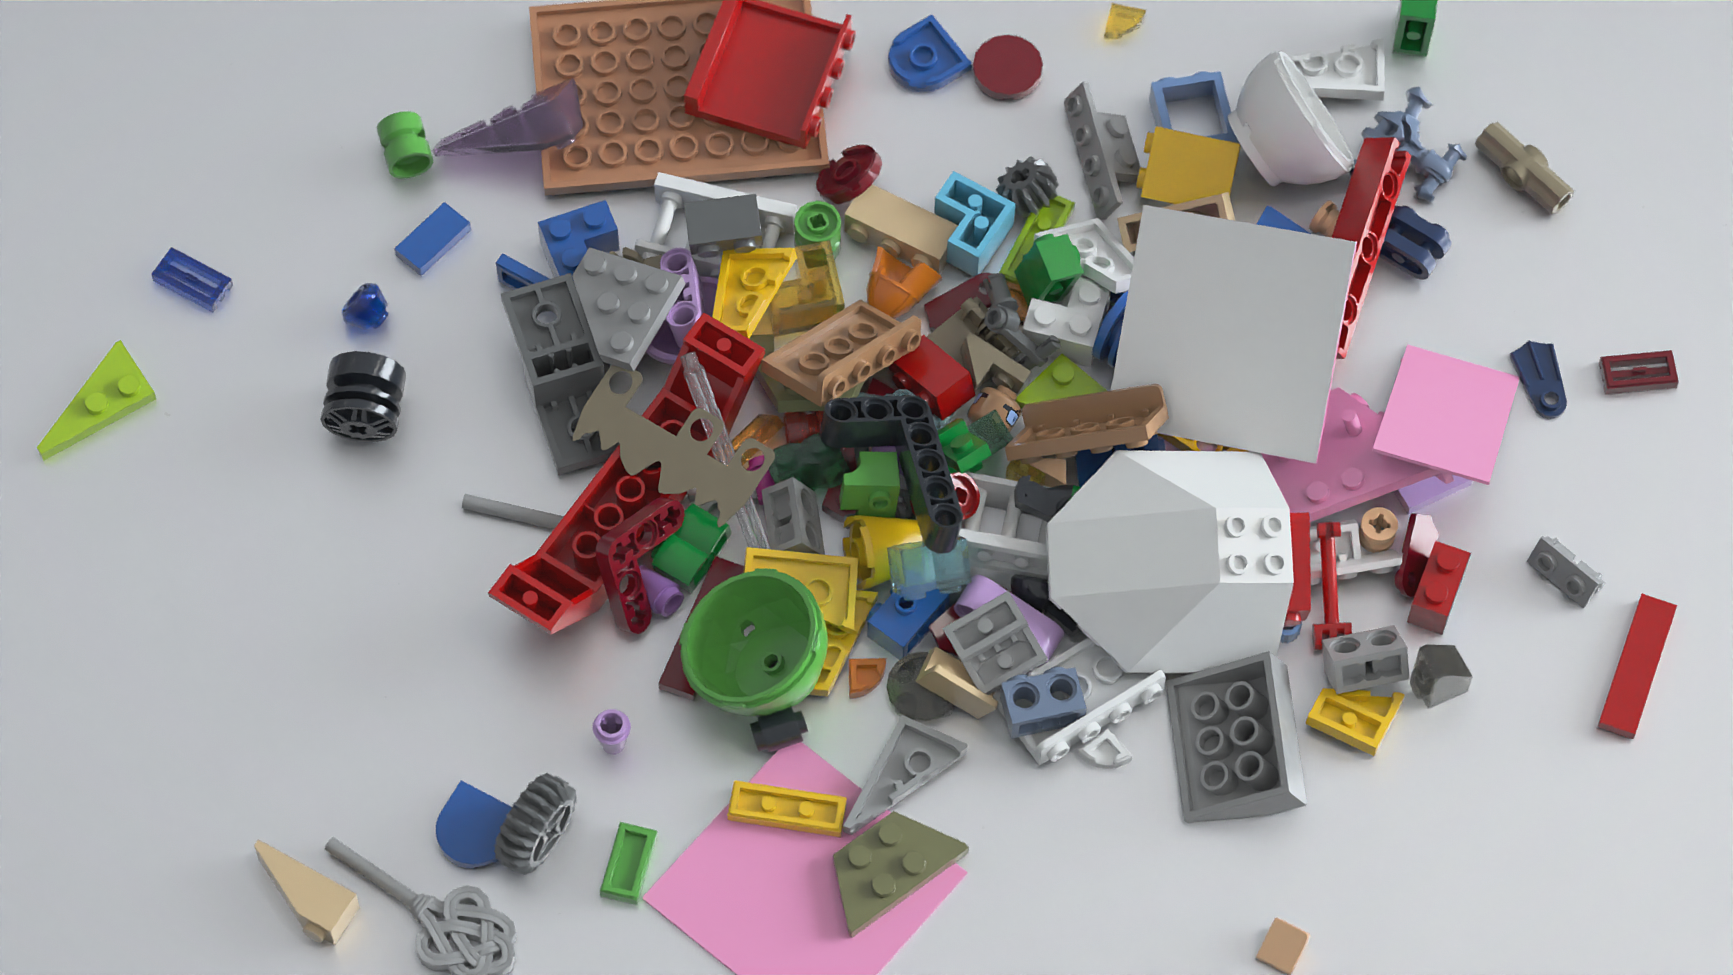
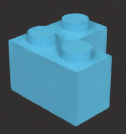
M955 171L951 173L935 197L934 214L958 225L947 242V263L972 276H976L982 273L1013 227L1016 203Z

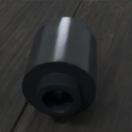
M792 705L769 715L758 716V721L750 723L759 752L768 749L770 753L803 742L802 734L809 732L802 710L794 712Z

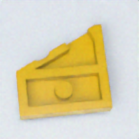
M1322 688L1307 716L1305 724L1375 756L1403 702L1405 694L1393 692L1391 697L1371 696L1368 690H1354L1352 692L1336 694L1332 688Z

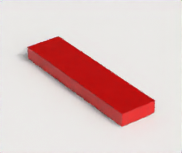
M1643 593L1641 594L1598 722V728L1634 739L1678 605Z

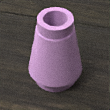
M614 709L605 710L595 718L593 733L605 752L612 755L620 753L625 747L631 730L630 720L621 711Z

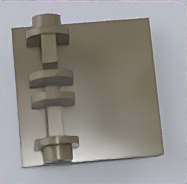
M977 296L974 299L971 297L960 306L961 309L927 336L963 367L960 348L969 332L975 334L1013 360L1022 353L1007 338L990 331L986 326L985 315L989 309ZM986 375L981 384L979 385V387L982 386L985 382H987L991 377L989 375Z

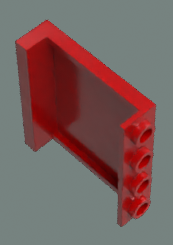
M723 0L685 91V114L806 149L810 138H816L822 122V117H819L822 107L828 109L833 96L832 82L834 79L839 80L845 64V59H842L845 50L851 51L856 31L852 30V15L846 14L843 24L761 0Z

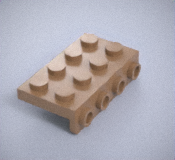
M860 299L761 360V372L822 407L831 399L840 397L843 393L866 381L881 369L890 366L905 354L914 351L921 341V319L913 315L905 321L899 322Z
M1149 384L1028 403L1022 408L1025 428L1005 446V452L1008 461L1020 460L1021 464H1031L1042 460V456L1055 454L1056 459H1064L1077 455V451L1090 449L1091 453L1097 454L1113 449V445L1126 444V448L1144 446L1148 444V440L1157 434L1159 428L1169 419L1163 388L1159 384Z

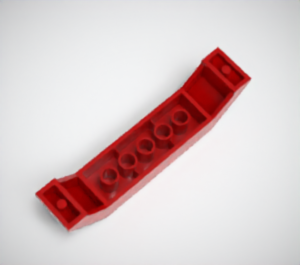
M703 312L683 338V345L664 387L641 416L677 436L690 414L695 409H704L721 419L724 424L723 431L707 454L715 458L727 441L761 364V360L765 355V348ZM705 418L696 420L690 428L692 438L697 441H705L713 433L711 421ZM619 444L539 550L533 556L514 566L509 564L489 590L488 596L550 635L596 613L608 599L595 553L599 539L653 500L665 497L681 503L687 495V491L680 494L659 493L660 461L652 463L636 475L631 476L621 461ZM643 524L637 530V542H640L644 536L645 529Z

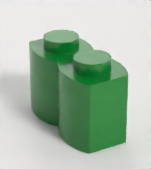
M693 503L684 510L685 516L681 527L666 540L656 545L651 553V558L653 559L651 564L654 571L677 583L691 594L701 583L715 556L721 553L732 534L729 524L725 523L718 528V518Z

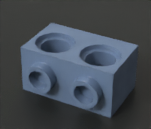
M1053 667L1040 675L1031 677L1016 675L1001 683L1000 700L1011 739L1064 728L1086 715L1087 707L1075 667L1068 669ZM1062 691L1070 697L1065 700H1058L1051 694ZM1026 699L1033 705L1028 708H1021L1014 702Z

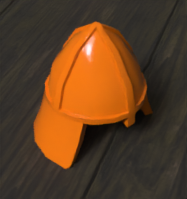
M878 246L872 271L869 273V281L866 287L867 303L895 319L908 313L915 304H918L943 279L925 263H918L911 268Z

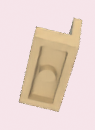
M938 647L929 650L915 682L977 719L996 710L999 702L993 698L995 692L987 695L977 689L961 661Z

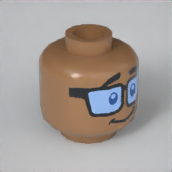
M999 385L997 389L991 387L981 389L967 413V418L971 422L969 428L980 437L994 442L995 438H1006L1022 412L1020 406L1015 401L1017 395L1002 385Z

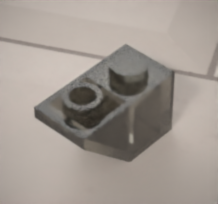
M1426 644L1419 647L1409 683L1416 698H1422L1427 708L1430 709L1468 692L1473 676L1455 645Z

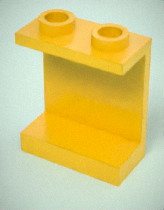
M1156 126L1154 133L1148 132L1143 153L1150 155L1147 168L1140 167L1136 188L1142 189L1141 197L1172 204H1179L1229 192L1230 196L1241 144Z

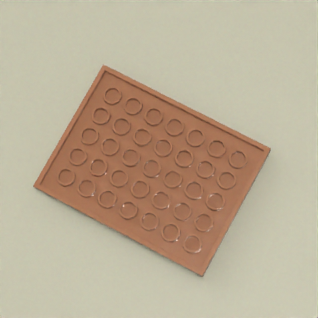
M602 0L529 7L545 196L654 187L658 172L698 182L821 172L822 169L829 168L823 107L819 117H822L819 133L816 138H810L806 149L685 114L684 94L723 0ZM761 0L812 15L810 0Z

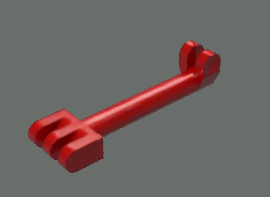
M1340 522L1316 523L1317 538H1320L1324 623L1312 624L1314 651L1322 650V635H1328V638L1337 637V634H1352L1351 622L1339 623L1335 537H1341Z

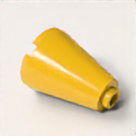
M855 515L847 517L844 522L843 528L850 527L849 537L842 538L844 557L858 558L857 578L860 583L857 584V589H869L910 572L914 568L917 569L939 560L945 555L935 553L925 546L917 520Z

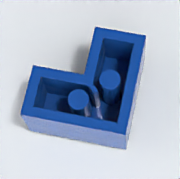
M606 200L538 222L540 244L554 278L568 273L573 275L589 247L606 253L620 250L618 228Z

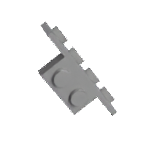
M1082 81L1065 98L1064 105L1096 216L1100 220H1106L1123 203L1117 181L1136 183L1140 164L1126 117L1097 112L1089 84Z

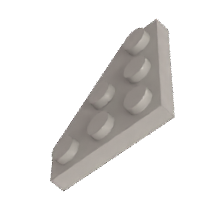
M589 247L572 277L597 351L603 362L634 372L684 288V279L681 275Z

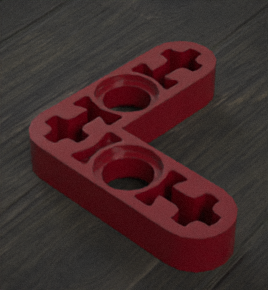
M665 497L653 500L603 535L597 543L595 553L615 623L623 631L640 634L648 628L651 622V607L637 559L681 527L685 512L683 505L677 500ZM643 524L645 529L644 536L640 542H637L636 533L639 526ZM624 575H627L628 585L626 590L621 593L620 581Z

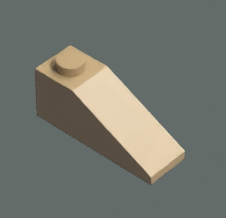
M258 839L254 845L258 860L303 927V932L317 942L321 943L323 940H326L335 945L360 908L356 893Z

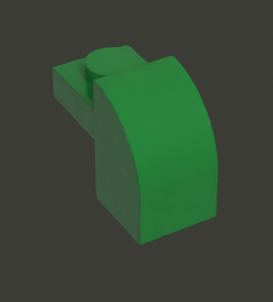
M956 418L937 430L950 473H976L984 468L982 461L992 455L985 441L969 432L964 419Z

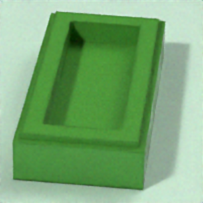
M620 822L601 885V897L638 905L658 836L657 830Z

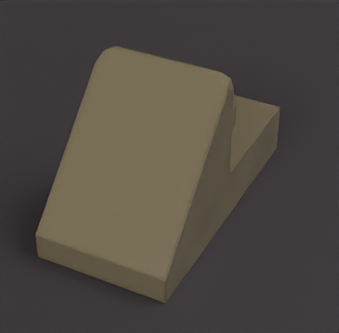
M969 332L960 348L964 368L970 372L975 391L985 376L989 375L992 377L995 385L1005 386L1018 394L1031 373L1030 370Z

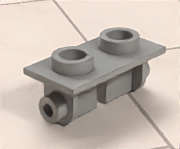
M1542 536L1526 562L1581 607L1585 608L1594 593L1597 594L1604 587L1606 582L1601 579L1602 574L1594 571L1582 560L1578 564L1573 560L1576 555L1562 545L1559 539Z

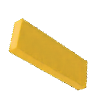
M734 780L727 818L729 821L841 837L847 797Z

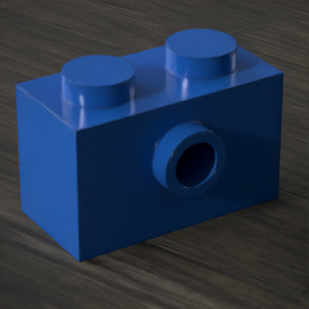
M915 568L907 577L901 576L896 580L890 590L891 595L883 604L878 602L870 610L866 618L868 621L867 637L901 662L910 655L929 633V625L949 609L950 593Z

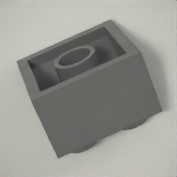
M756 194L684 203L691 255L698 254V257L710 258L718 256L720 251L732 249L736 253H747L756 250V246L763 245Z

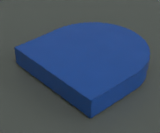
M932 14L899 33L894 38L888 54V67L892 77L901 86L916 92L938 90L972 70V62Z
M461 780L441 810L436 822V838L443 855L453 864L466 869H474V867L498 862L499 860L495 858L494 852L496 837L499 835L500 827L503 825L506 815L510 812L512 806Z

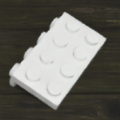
M1086 638L1027 674L1028 677L1043 674L1046 670L1053 667H1064L1065 669L1075 667L1087 707L1086 715L1067 727L1019 738L1039 765L1049 759L1051 762L1057 761L1068 753L1070 746L1080 740L1082 742L1090 741L1100 733L1101 727L1111 721L1114 723L1121 722L1131 714L1132 708L1142 702L1149 704L1162 695L1165 686V674L1162 670L1155 673H1125L1101 646L1098 647L1090 638ZM999 691L993 695V698L999 702L997 708L1005 718ZM1062 691L1051 694L1058 700H1065L1070 697ZM1026 699L1014 702L1021 708H1028L1033 705Z

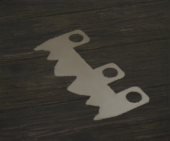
M611 365L583 407L573 434V441L579 440L586 433L599 431L602 450H607L619 442L621 461L631 476L636 475L652 463L660 461L659 493L680 494L697 488L695 505L700 506L711 501H717L718 510L720 511L717 521L718 528L723 526L747 503L774 461V451L761 442L748 438L742 442L727 466L707 455L723 431L724 424L721 419L704 409H695L677 436L626 407L642 383V374L637 370L633 372ZM620 371H625L632 377L630 389L623 394L614 393L609 386L611 377ZM701 418L708 419L713 425V433L705 441H697L690 434L691 425ZM750 448H757L764 454V463L756 471H748L741 464L743 453Z

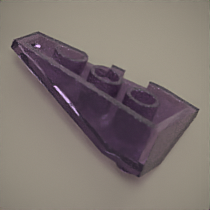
M574 78L531 95L533 99L524 103L519 110H516L512 105L501 110L502 112L490 119L491 123L488 125L485 120H480L441 139L432 149L434 156L545 150L552 146L562 149L576 141L575 136L583 127L577 86Z

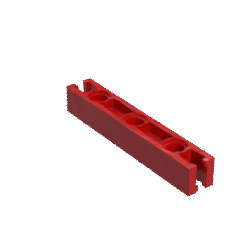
M1395 137L1364 138L1331 236L1332 238L1357 242L1336 359H1345L1411 159V155L1407 151H1395L1398 150L1400 145Z

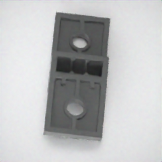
M571 273L501 293V301L523 360L526 384L558 475L607 461L620 444L619 442L607 450H602L599 431L573 441L572 430L577 425L583 407L604 377L605 372L603 361L597 351ZM544 311H551L557 315L553 322L547 324L538 321L537 317Z

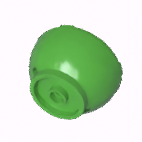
M755 568V571L734 576L714 587L698 603L687 623H684L679 644L681 645L683 671L690 686L703 699L725 712L744 716H763L784 710L791 705L793 707L802 702L811 693L817 684L826 659L828 636L824 615L809 589L799 580L785 573L778 572L776 569ZM750 625L754 626L755 629L746 637L744 630ZM778 661L775 667L770 668L775 662Z

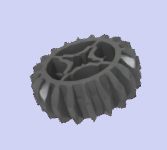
M549 773L536 777L533 782L528 784L526 790L521 792L520 797L513 803L512 809L506 815V819L500 827L501 831L496 837V845L494 847L495 858L510 870L524 875L536 870L538 865L543 864L545 858L551 853L562 834L565 833L567 824L571 821L570 817L575 811V804L577 802L576 789L560 777L552 776Z

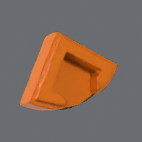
M886 658L849 659V699L864 696L880 684L886 670Z

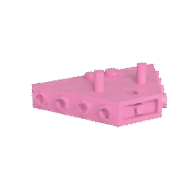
M1339 387L1330 390L1317 464L1261 453L1289 506L1290 513L1309 512L1310 522L1433 476L1445 484L1453 482L1454 479L1452 474L1373 452L1372 449L1377 437L1376 433L1379 431L1384 412L1375 413L1361 396L1356 393L1349 395Z

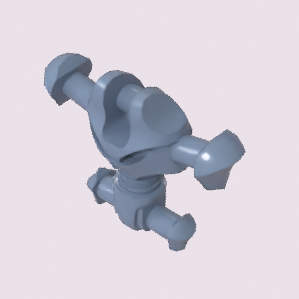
M1412 87L1406 91L1409 103L1404 112H1378L1374 119L1379 124L1375 129L1366 127L1361 135L1363 139L1395 137L1400 143L1398 150L1395 151H1407L1411 155L1410 162L1415 166L1416 172L1426 177L1421 185L1414 187L1417 198L1431 202L1435 199L1434 195H1432L1438 185L1441 186L1451 179L1453 166L1459 159L1466 161L1467 155L1462 150L1460 144L1448 143V151L1443 157L1436 154L1433 149L1430 151L1422 147V143L1419 140V125L1421 122L1416 119L1422 108L1429 109L1433 104L1427 100L1420 87ZM1352 168V169L1350 170V171H1351V172H1349V175H1350V176H1352V173H1353L1354 168Z

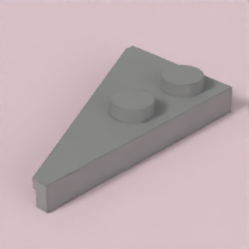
M901 715L843 825V832L853 835L963 757L967 752L968 744Z

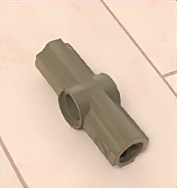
M1499 122L1489 124L1476 139L1475 146L1501 168V174L1505 182L1514 190H1525L1549 213L1557 214L1573 197L1574 190L1548 167V161L1544 154L1533 145L1524 146Z

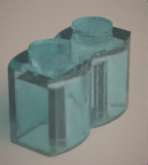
M959 535L955 549L945 554L929 550L923 541L887 547L892 592L904 595L905 600L923 599L927 597L926 592L939 589V593L942 594L959 592L962 590L961 585L972 582L967 538Z

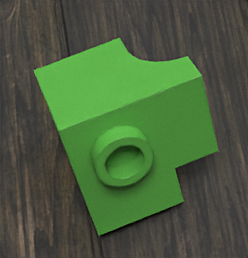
M859 452L857 469L851 473L843 474L839 497L840 510H856V515L895 518L900 491L897 452Z

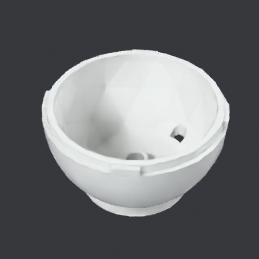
M1277 51L1271 52L1248 75L1241 89L1236 109L1227 115L1234 134L1254 166L1273 187L1282 182L1300 185L1319 184L1337 179L1351 172L1350 170L1355 167L1353 156L1332 117L1306 78L1282 51L1278 53Z

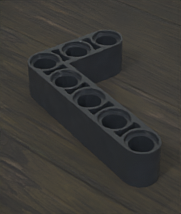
M911 395L836 398L828 401L824 408L819 431L821 441L832 448L895 446L925 546L935 553L945 554L953 551L957 545L963 514L928 403L920 397Z

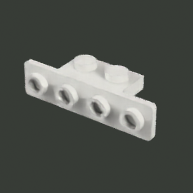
M1354 519L1340 522L1341 537H1335L1337 579H1351L1357 576V572L1368 570L1375 574L1388 573L1393 571V566L1402 564V556L1396 550L1361 555L1358 522ZM1310 526L1311 585L1320 583V578H1322L1320 538H1317L1316 526Z

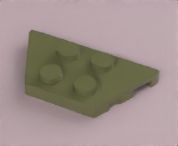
M893 811L833 854V863L836 877L838 878L847 930L851 938L969 853L967 844Z

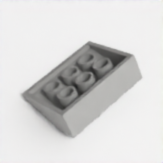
M1268 651L1166 681L1184 821L1189 823L1274 815L1307 806L1286 664Z

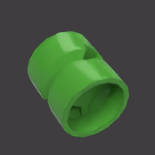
M401 111L385 117L378 123L376 127L381 146L385 148L384 157L390 175L400 179L412 178L425 173L431 168L434 162L429 143L425 139L426 135L421 116L415 112Z
M813 201L801 206L794 220V247L796 254L801 261L808 265H827L834 261L840 253V214L834 206L827 202Z

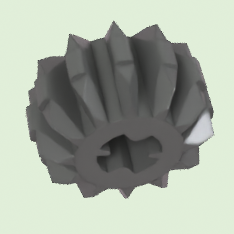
M1032 156L1028 157L1024 162L1017 159L1016 165L1005 167L1006 174L997 178L999 186L996 188L997 193L1016 203L1015 215L1019 214L1023 218H1026L1031 212L1038 215L1039 209L1050 207L1049 200L1058 196L1056 192L1059 186L1057 177L1043 159L1035 160Z

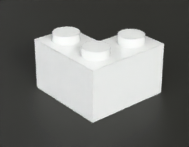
M1080 277L1073 286L1067 307L1032 298L1022 333L1038 346L1051 335H1054L1059 339L1061 348L1057 349L1049 357L1057 358L1062 353L1073 363L1091 367L1094 358L1092 356L1093 345L1101 323L1107 314L1111 291L1093 280Z

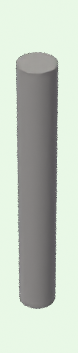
M468 494L464 495L462 501L463 509L555 529L564 517Z

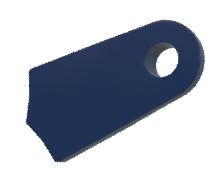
M1529 340L1519 349L1511 352L1509 357L1535 411L1544 418H1557L1565 412L1567 399L1554 344L1537 343ZM1553 398L1557 403L1551 405L1546 403L1544 399Z

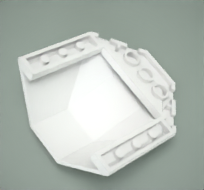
M1116 450L1046 524L1049 600L1060 610L1063 609L1078 624L1077 627L1098 647L1101 646L1116 661L1115 664L1123 672L1155 673L1162 670L1163 673H1195L1268 651L1277 657L1294 583L1290 511L1261 453L1238 451Z

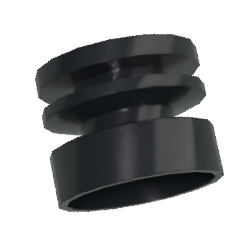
M352 351L333 357L329 364L326 382L328 392L323 400L324 408L320 418L323 427L339 437L353 441L379 442L394 437L398 430V417L401 412L399 402L403 397L406 380L404 367L391 358L371 352Z

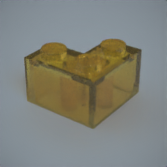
M830 241L794 247L797 256L795 260L797 279L783 281L767 308L774 337L811 330L845 309Z

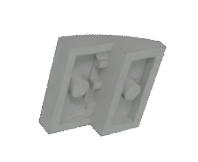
M1009 591L943 628L976 688L987 695L999 690L1001 683L1006 682L1009 678L1016 675H1025L1048 661L1046 654Z

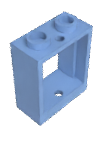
M1201 71L1192 76L1180 78L1165 77L1156 82H1151L1149 103L1155 126L1172 129L1166 102L1213 95L1223 133L1205 137L1239 143L1228 121L1227 115L1231 113L1221 71L1211 73Z

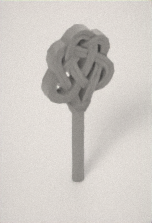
M332 837L325 846L327 852L410 908V913L423 926L416 936L415 949L422 965L434 971L449 970L452 975H506L512 971L515 963L513 945L517 939L514 922L504 913L492 909L488 896L479 888L466 885L454 889L445 897V901L436 899L435 896L418 895L336 838ZM465 903H473L475 906H473V905H464V904H465ZM434 916L444 918L445 920L437 921ZM446 937L451 938L454 946L458 950L457 952L453 951ZM468 939L479 941L481 944L473 947ZM431 942H433L439 954L429 950ZM502 955L501 959L493 961L494 957Z

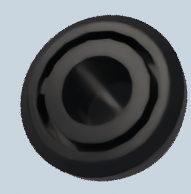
M1017 574L1011 577L1010 586L1012 594L1042 613L1046 607L1052 604L1049 600L1048 580Z

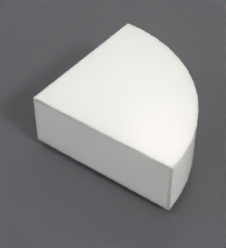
M1106 729L1078 751V755L1085 762L1100 768H1117L1132 761V755L1109 729Z

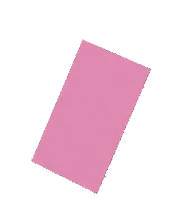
M1407 345L1403 359L1400 360L1401 365L1379 431L1376 433L1377 437L1372 451L1489 485L1520 377Z

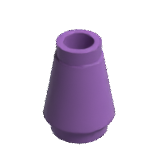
M645 565L639 566L651 610L655 614H661L665 617L672 615L679 609L684 600V594L680 591V586Z

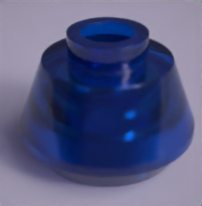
M365 283L353 293L344 305L341 312L343 321L364 330L370 327L377 329L389 314L386 311L388 302L376 283Z

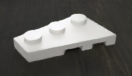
M1384 38L1372 40L1371 45L1355 48L1354 44L1341 46V51L1323 54L1320 51L1289 57L1318 97L1382 101L1384 99Z
M1099 218L1034 234V240L1046 234H1053L1056 237L1068 233L1072 245H1075L1079 251L1080 264L1084 271V276L1115 294L1124 293L1129 290L1134 257Z

